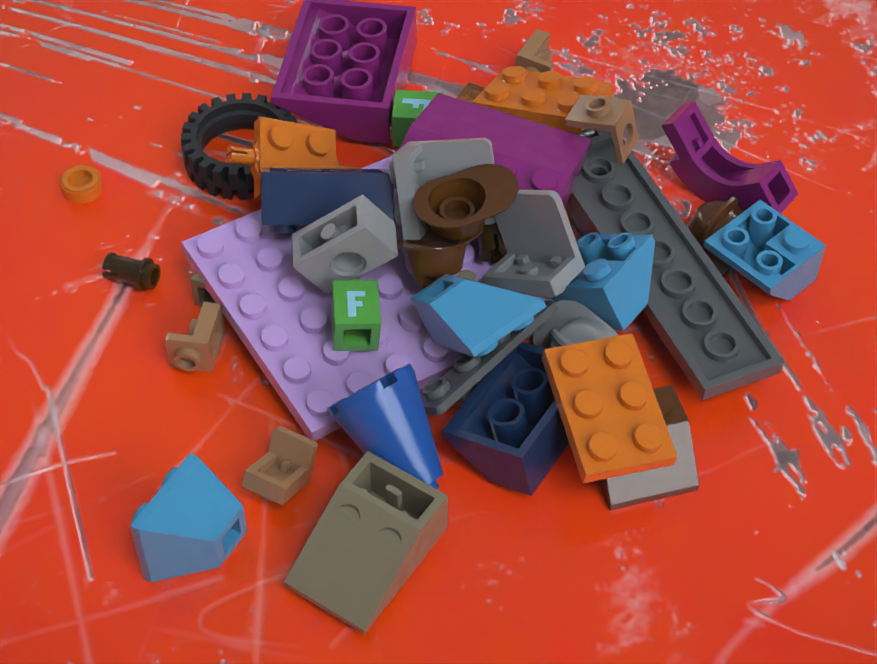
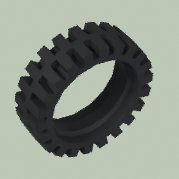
M235 93L226 95L227 101L225 102L216 97L211 99V107L203 103L198 107V113L192 112L188 116V122L183 124L181 146L185 168L191 181H195L196 186L202 191L207 188L208 194L215 197L222 191L223 199L229 200L233 199L234 193H238L240 200H249V193L254 192V178L250 171V166L225 163L211 158L203 151L204 147L213 138L225 132L238 129L254 130V122L260 116L297 123L294 115L291 116L290 111L272 104L271 101L268 103L267 96L258 94L257 98L252 100L251 93H242V99H236Z

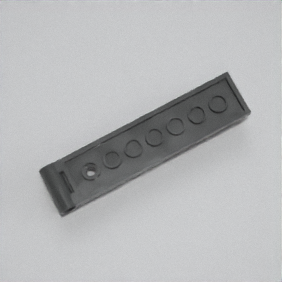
M585 129L581 134L573 133L592 139V143L565 209L583 236L593 232L599 234H650L653 236L655 248L649 300L642 311L702 401L781 373L784 360L633 151H631L624 164L617 163L611 132Z

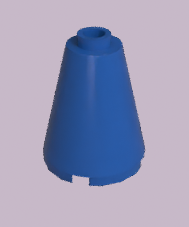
M410 363L368 384L351 396L343 398L327 408L331 417L364 454L369 451L433 488H439L436 480L443 475L416 374Z

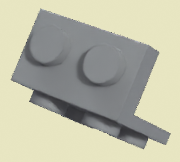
M469 138L407 142L392 155L393 158L389 164V175L392 184L397 186L398 201L395 205V219L397 225L402 226L403 240H421L431 229V226L420 220L414 211L413 198L417 190L430 180L448 176L473 166L494 164L493 146L489 139ZM495 218L486 219L484 225L494 224L496 222Z
M519 189L515 201L505 211L494 216L508 253L482 276L485 284L522 294L541 295L544 298H551L563 293L566 286L585 268L563 202L557 192L553 190Z

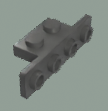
M544 301L547 307L534 315V321L521 330L508 333L498 340V346L490 353L479 357H471L466 354L458 356L453 361L454 367L443 377L432 380L422 389L423 394L421 396L426 413L441 415L454 403L459 410L483 377L558 310L555 301Z

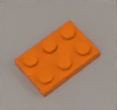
M521 66L505 67L471 103L563 131L581 134L585 129L568 127L565 118L581 95L612 98V83L597 81L596 78L589 76L576 78L562 76L556 71L542 73L529 71Z
M633 333L544 349L541 359L582 483L674 465L678 456Z

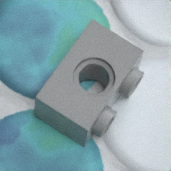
M363 194L292 234L293 268L326 294L332 292V280L356 279L398 256L395 222Z

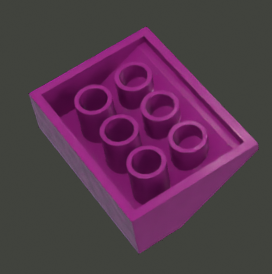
M304 0L271 95V103L322 127L334 129L336 133L348 139L391 144L396 90H405L417 45L416 7L347 0Z
M438 93L412 123L400 148L411 141L487 138L493 146L494 164L510 169L517 177L519 189L553 190L560 195L564 208H566L590 149L592 139Z

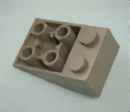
M367 451L339 484L284 580V586L365 635L448 528V495Z

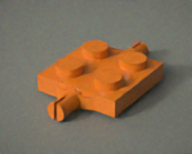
M261 116L254 122V143L251 149L229 145L226 151V156H228L226 158L227 163L250 166V171L254 178V199L261 200V168L361 169L359 166L339 164L336 156V131L334 129Z

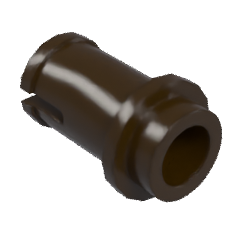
M496 222L491 225H484L483 233L478 236L479 257L482 261L488 262V252L490 251L491 263L499 262L507 254V249Z
M110 252L105 257L102 269L111 270L110 272H102L105 279L133 284L140 291H146L148 288L154 289L160 279V266L154 264L153 259L147 257L141 261Z

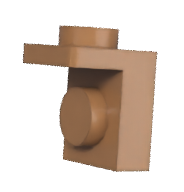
M536 29L517 53L516 66L542 73L554 71V64L551 62L553 52L549 50L550 33Z
M203 302L198 319H192L188 335L167 333L164 343L171 367L180 368L185 371H214L226 333L220 303Z

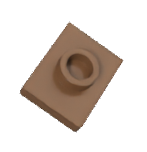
M581 95L565 118L568 127L611 132L617 163H625L639 139L631 100ZM627 125V139L623 145V132Z

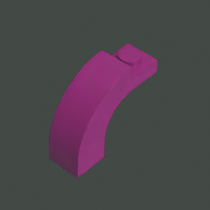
M695 101L682 104L661 125L676 152L668 161L680 180L703 201H728L734 196L738 199V207L744 212L757 201L762 200L781 214L799 194L781 160L758 164L748 163L735 158L723 149L713 136Z

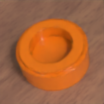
M74 166L66 170L60 178L64 198L75 204L92 202L103 191L101 175L97 169L91 166Z

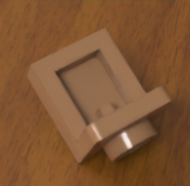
M278 426L272 432L269 452L244 471L242 487L259 494L261 498L283 505L310 482L318 447L317 442L283 426Z

